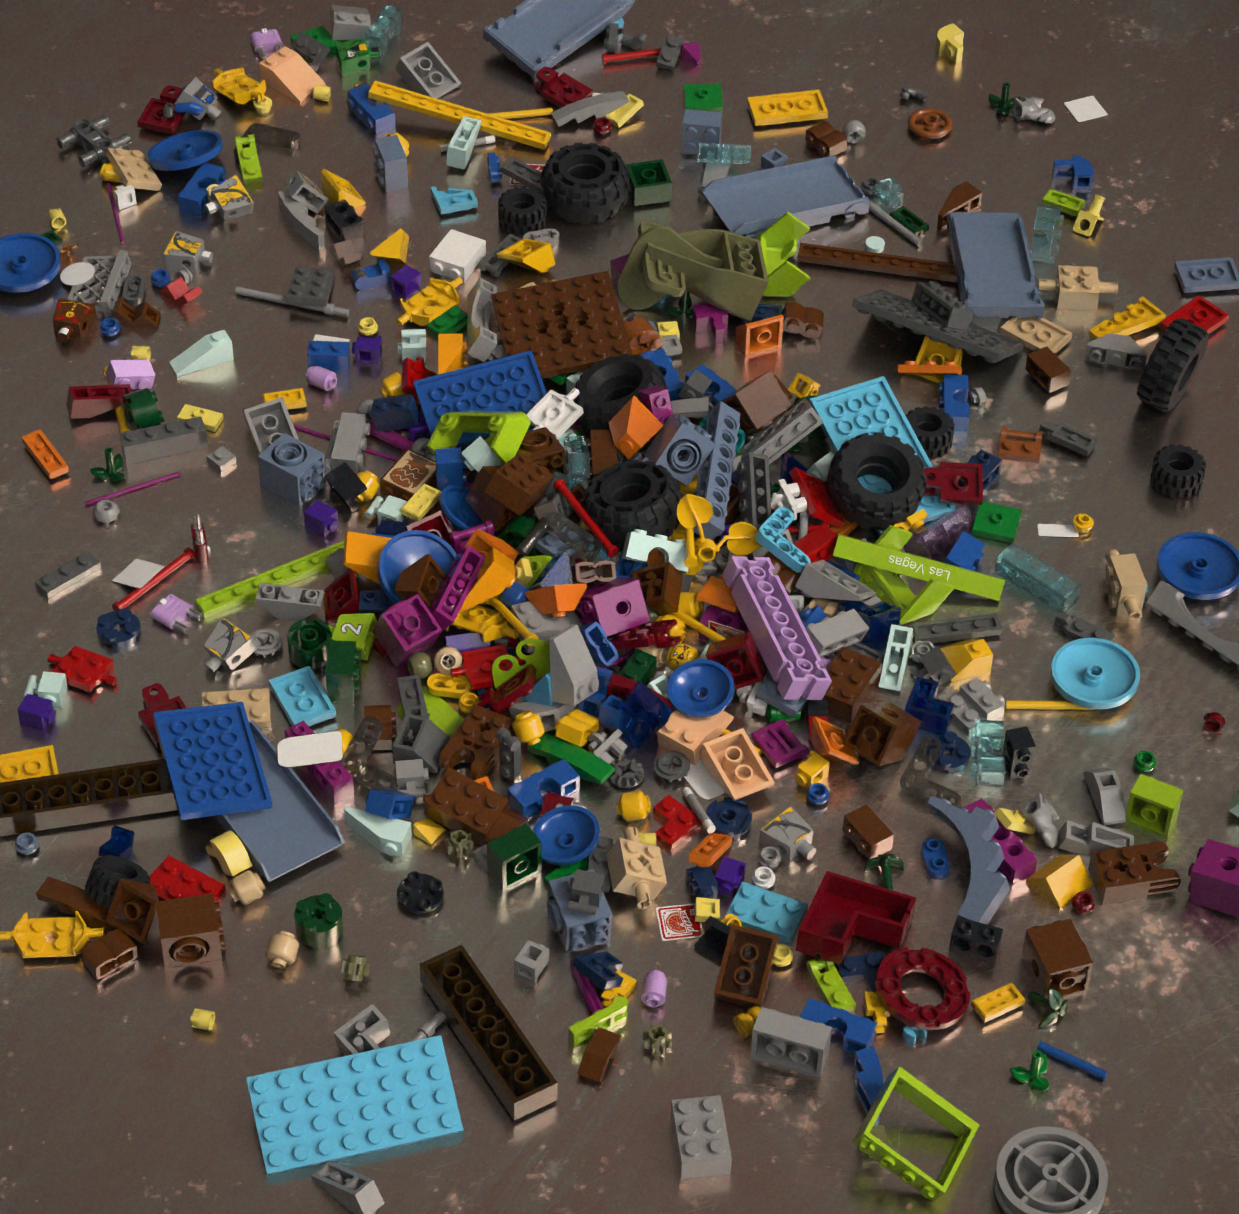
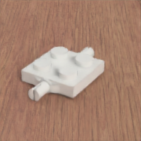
M573 388L567 395L558 394L550 390L526 414L531 421L530 425L535 427L533 430L547 427L558 440L584 413L583 408L573 401L580 394L579 390Z

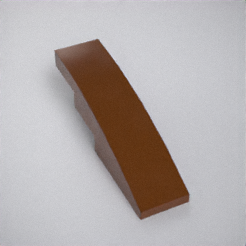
M47 877L36 892L38 900L58 905L60 912L76 916L75 911H78L86 925L96 928L103 927L107 931L118 929L106 922L110 909L90 899L89 895L85 892L86 890Z

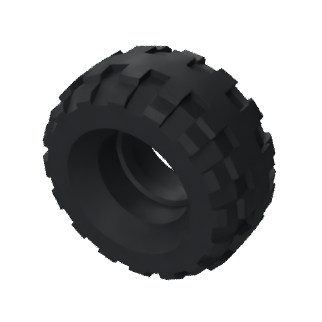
M574 143L571 146H564L560 148V151H555L550 155L542 169L541 185L546 199V206L550 211H553L555 216L560 219L564 218L570 223L576 222L589 225V223L597 224L604 222L607 218L611 219L616 216L617 212L621 211L627 202V196H629L628 167L625 166L624 161L617 152H612L610 148L604 145Z
M620 354V356L615 357L610 356L601 362L591 365L589 370L583 372L580 376V381H577L574 387L579 390L580 394L573 401L581 406L584 412L578 418L582 428L587 430L589 435L590 430L610 429L608 422L633 396L641 402L640 390L655 385L667 388L659 367L649 359H644L643 356H630L629 354Z
M875 432L873 435L864 433L856 436L855 439L847 440L841 445L839 451H836L828 471L827 491L828 496L833 500L832 504L838 513H843L845 519L850 523L856 522L861 525V528L865 529L876 527L877 530H885L889 525L899 524L916 512L924 495L926 474H924V465L919 455H915L914 448L908 443H902L901 438L894 435L892 437L885 436L881 432ZM864 475L879 476L891 485L893 491L884 494L871 492L860 484L858 478Z
M630 460V462L614 464V466L599 472V475L595 476L589 482V487L586 488L583 505L585 511L609 541L616 545L619 551H623L626 535L628 532H634V529L644 530L648 536L654 537L655 534H660L669 538L673 534V530L677 529L680 523L677 517V506L682 497L676 478H673L672 474L662 465L657 466L654 462Z

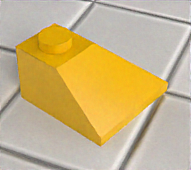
M523 238L496 254L497 258L528 270L537 271V273H545L550 267L556 265L551 243Z
M972 638L940 647L957 675L949 680L950 683L991 672L993 653L984 639Z

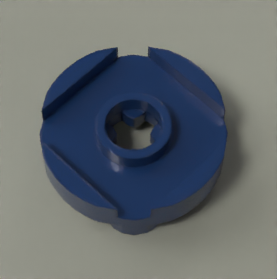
M123 608L118 611H112L100 615L97 619V637L105 646L107 643L112 645L113 648H125L134 644L136 637L141 634L140 621L136 615L132 614L130 609Z
M952 731L934 736L926 743L925 748L927 764L935 771L940 772L944 770L948 771V774L964 770L968 765L971 749L967 742ZM944 752H950V753H952V755H951V756L948 755V754H945V755H944L943 753H944Z
M724 797L723 801L717 802L715 800L708 806L706 814L716 828L713 833L733 836L732 840L740 839L741 835L749 830L752 823V813L749 811L748 805L740 799L734 801L731 797ZM729 815L733 816L732 820H727L723 818L728 817Z

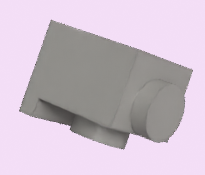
M528 940L514 960V975L535 984L538 976L549 962V949L542 944Z

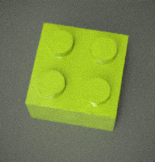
M1140 774L1130 792L1126 822L1168 838L1177 821L1184 790Z

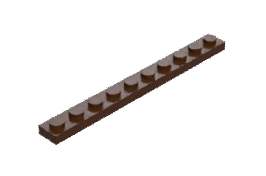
M800 243L797 261L957 282L954 263L807 243Z

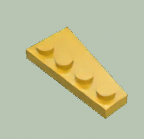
M1142 296L1135 305L1131 303L1126 306L1124 312H1117L1111 320L1106 319L1089 330V337L1095 340L1110 333L1128 336L1159 324L1166 318V314Z

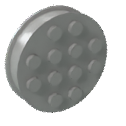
M1051 1126L1026 1129L1009 1139L999 1153L994 1175L995 1195L1006 1214H1098L1102 1208L1108 1184L1107 1167L1099 1151L1079 1134L1067 1129Z

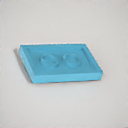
M310 666L269 680V687L292 726L303 720L308 726L337 717L333 704Z
M742 882L726 914L737 916L742 923V927L778 935V940L791 944L808 910V904Z

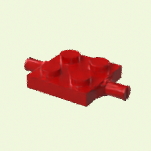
M407 357L402 362V390L413 395L420 411L421 407L413 381L437 374L425 368L424 358L417 357L416 361H413Z
M505 644L461 652L463 667L450 668L451 676L453 678L465 675L469 680L471 690L495 686L492 666L498 657L509 655ZM515 657L519 665L526 664L525 660ZM508 659L499 662V668L502 671H508L513 666L512 661Z
M74 646L64 657L51 653L47 659L49 663L57 665L52 672L65 673L68 685L87 692H91L97 685L103 682L115 686L118 680L117 677L107 674L113 667V659Z

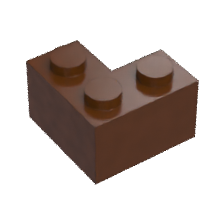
M670 562L632 571V579H639L644 601H646L650 608L659 616L678 612L683 575Z

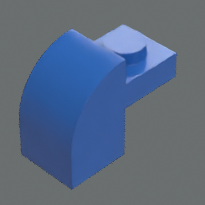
M1072 155V160H1054L1052 179L1072 180V188L1074 190H1092L1094 172L1092 164L1087 159Z
M596 666L599 680L598 691L581 701L578 709L599 718L600 706L606 700L608 684L613 671Z
M610 695L600 706L599 725L613 732L619 729L624 734L627 724L636 716L629 713L631 703Z

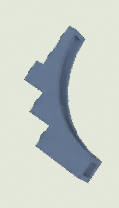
M931 796L927 802L930 813L949 825L959 835L969 852L971 863L970 884L966 898L957 915L961 918L988 925L1010 891L1007 878L1002 873L997 872V869L1004 860L1000 844L991 840L999 828L996 815L989 809L982 810L978 807H975L971 813L964 807L958 808L953 806L944 798L938 799Z

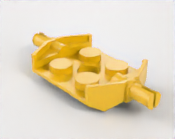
M243 67L222 71L219 68L214 70V75L217 77L212 81L213 89L232 101L246 104L255 98L259 101L265 99V80L263 79L259 83L245 75Z
M458 276L451 282L430 278L429 285L405 302L401 298L400 307L403 315L396 319L397 325L402 326L409 321L419 326H426L454 305H458L459 295L455 288L463 284L462 278Z
M479 605L459 613L454 623L451 624L459 629L482 634V642L484 643L502 638L503 636L514 639L519 636L518 631L510 628V623L498 611Z
M75 911L76 917L28 918V913H24L15 925L14 930L0 931V941L12 940V944H15L23 958L70 957L79 955L86 942H89V938H103L104 928L87 927L78 911ZM49 937L57 938L54 942L46 941Z

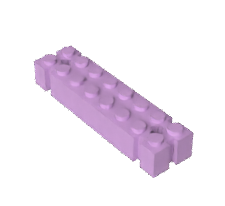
M731 556L722 576L727 586L732 589L731 595L752 634L773 680L778 682L777 688L783 700H799L800 696L806 700H822L832 680L826 668H820L822 660L779 576L773 575L775 568L770 558L754 557L753 560H748L744 556Z

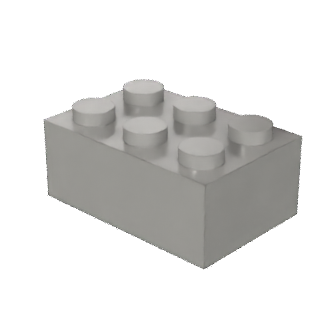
M761 1007L752 1031L750 1058L821 1079L829 1057L832 1027L820 1022L816 1023L802 1019L799 1016L781 1013L775 1009Z
M721 1095L671 1100V1122L681 1180L731 1175L732 1156Z

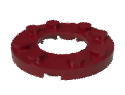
M908 947L897 949L882 960L875 976L876 993L885 1010L909 1027L924 1030L948 1028L963 1017L970 1002V992L966 984L967 979L962 970L952 960L931 949L909 950ZM911 972L926 973L934 977L944 990L943 1002L937 1006L925 1005L924 1007L918 1006V1003L910 1002L900 989L901 978Z

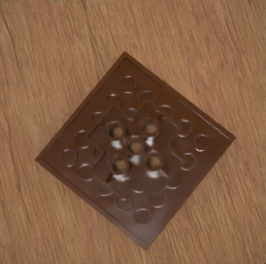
M608 271L491 294L506 357L532 350L541 378L590 369L594 363L601 362L610 356L615 357L620 356V354L633 356Z

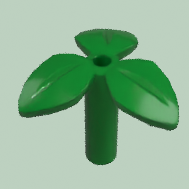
M1035 1050L1032 1054L1030 1070L1021 1066L1010 1069L1012 1076L1022 1083L1031 1079V1087L1036 1090L1043 1091L1050 1087L1048 1080L1039 1076L1045 1074L1048 1069L1047 1055L1045 1053L1042 1054L1039 1050Z

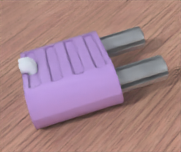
M264 28L250 35L254 50L261 59L266 57L265 53L278 51L283 48L279 33L275 29L266 30Z
M173 594L168 595L165 599L162 598L151 612L152 619L172 630L176 628L183 633L188 631V626L182 624L188 616L198 621L202 619V614L194 610L191 604Z

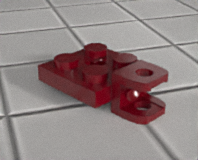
M543 67L536 73L539 81L535 83L534 88L542 93L541 97L560 108L593 95L591 88L564 72L558 77V72L549 67Z
M168 85L162 90L160 99L151 98L137 121L138 127L173 135L186 112L176 113L174 111L172 117H162L163 109L167 103L175 106L174 103L182 93L181 88Z
M940 462L939 468L927 467L923 469L924 474H926L924 495L939 496L940 494V503L982 505V464ZM959 480H963L966 486L960 487L956 483Z
M671 619L661 620L660 622L653 621L646 625H638L618 633L611 643L615 646L616 650L650 647L654 643L656 649L674 647L682 639L681 636H670V629L677 625V620Z
M530 663L498 686L496 692L492 688L485 691L475 700V704L482 707L489 703L492 707L491 711L499 714L504 713V708L509 709L515 704L516 699L521 696L526 697L533 691L537 669Z
M155 683L142 689L144 710L139 711L138 716L158 749L161 747L153 720V712L186 709V706L180 696L169 699L164 687L159 683ZM151 691L158 692L156 695L149 694Z

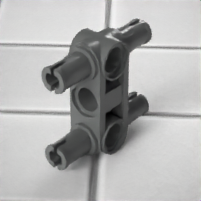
M102 115L92 121L86 119L75 121L74 127L68 133L57 137L56 142L61 149L73 143L79 144L87 153L78 156V161L82 167H86L96 161L102 163L110 162L106 156L107 149L123 148L130 145L131 138L127 133L115 139L109 138L101 131V129L109 126V119L106 115Z

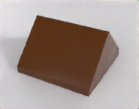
M120 879L106 922L139 942L145 943L159 903L155 885Z

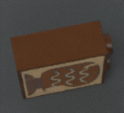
M407 449L380 479V493L385 497L390 495L408 501L423 484L433 487L436 483V461Z

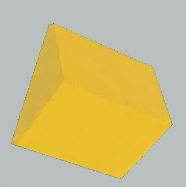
M322 169V191L329 198L331 204L345 199L354 209L365 205V200L349 181Z
M400 228L372 250L370 254L377 260L385 259L387 262L406 264L409 235Z
M925 336L915 362H917V365H924L926 361L936 362V365H944V362H956V365L961 367L963 349L951 348L948 346V343L936 342L929 339V336ZM917 375L925 379L931 380L933 382H936L938 384L939 382H943L944 377L936 375Z
M1059 855L1026 880L1059 910L1074 900L1077 893L1085 892L1093 885L1079 855Z

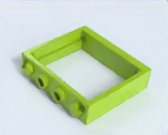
M899 1066L888 1075L852 1143L858 1146L862 1152L869 1154L877 1160L882 1167L889 1169L899 1176L903 1182L910 1184L918 1190L922 1196L935 1201L945 1194L979 1124ZM893 1089L958 1136L936 1181L870 1133Z

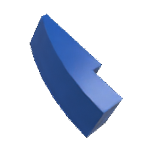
M874 1046L855 1051L853 1065L857 1071L854 1088L867 1114L883 1086L882 1069ZM879 1114V1116H878V1118H877V1120H876L874 1126H876V1125L879 1124L880 1114Z

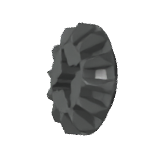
M677 751L664 752L654 761L655 774L659 775L661 780L668 779L670 783L675 779L680 781L683 776L688 775L690 770L689 759ZM674 762L675 768L673 771H670V765Z
M625 757L621 761L616 759L614 764H610L614 767L615 771L608 778L618 787H635L644 778L642 764L636 763L635 758L627 760ZM630 769V772H627L622 776V771Z

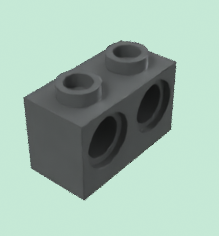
M559 491L545 494L534 507L544 531L550 528L552 531L560 529L564 526L563 523L569 520V516L574 511Z

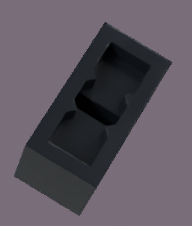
M345 199L324 206L325 222L341 242L364 236L363 228L365 223L363 218L357 215L354 207L350 206Z
M1027 726L1009 729L1005 732L1001 761L1010 780L1025 778L1032 774L1036 745Z
M957 916L951 933L949 952L995 964L1001 946L1003 929Z

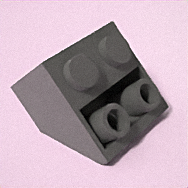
M406 713L392 746L393 764H395V761L423 759V768H428V772L437 774L440 754L449 742L450 737L429 718Z

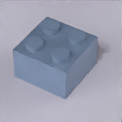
M685 109L682 123L681 153L708 156L710 150L719 156L723 113Z
M393 135L375 139L373 155L376 162H373L375 173H378L380 185L384 186L386 192L408 188L407 157L398 136Z

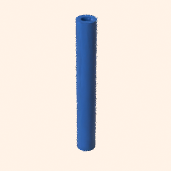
M1040 1041L1037 1046V1050L1103 1081L1107 1076V1071L1043 1041Z

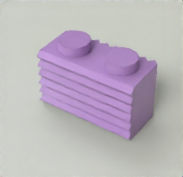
M150 360L109 361L107 375L111 385L130 384L133 390L152 389L155 373Z

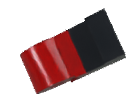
M828 699L808 700L807 726L809 741H811L812 719L817 717L828 722Z

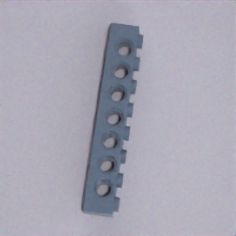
M722 401L708 412L705 430L712 435L711 440L716 445L699 469L695 494L705 498L712 505V518L707 523H701L705 539L711 540L721 536L725 530L724 523L727 515V503L730 498L729 489L732 484L731 475L734 470L733 462L736 456L735 448L740 427V413ZM696 525L694 527V532L700 535L698 526Z

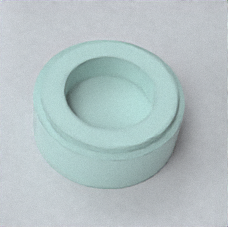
M872 236L866 239L865 249L867 252L882 253L884 251L885 241L882 238Z

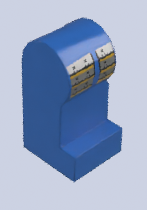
M385 259L377 260V265L366 268L357 267L351 272L355 287L359 290L391 285L390 269Z

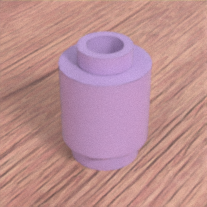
M311 366L306 372V381L312 386L326 391H330L336 386L337 377L333 371L320 366Z
M651 970L643 979L641 1000L649 1007H658L665 1002L667 979L663 972Z

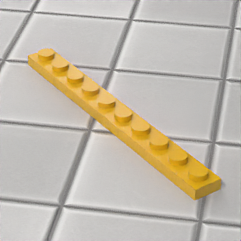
M374 81L368 92V98L455 124H460L463 116L482 120L479 131L545 150L551 139V132L379 81Z

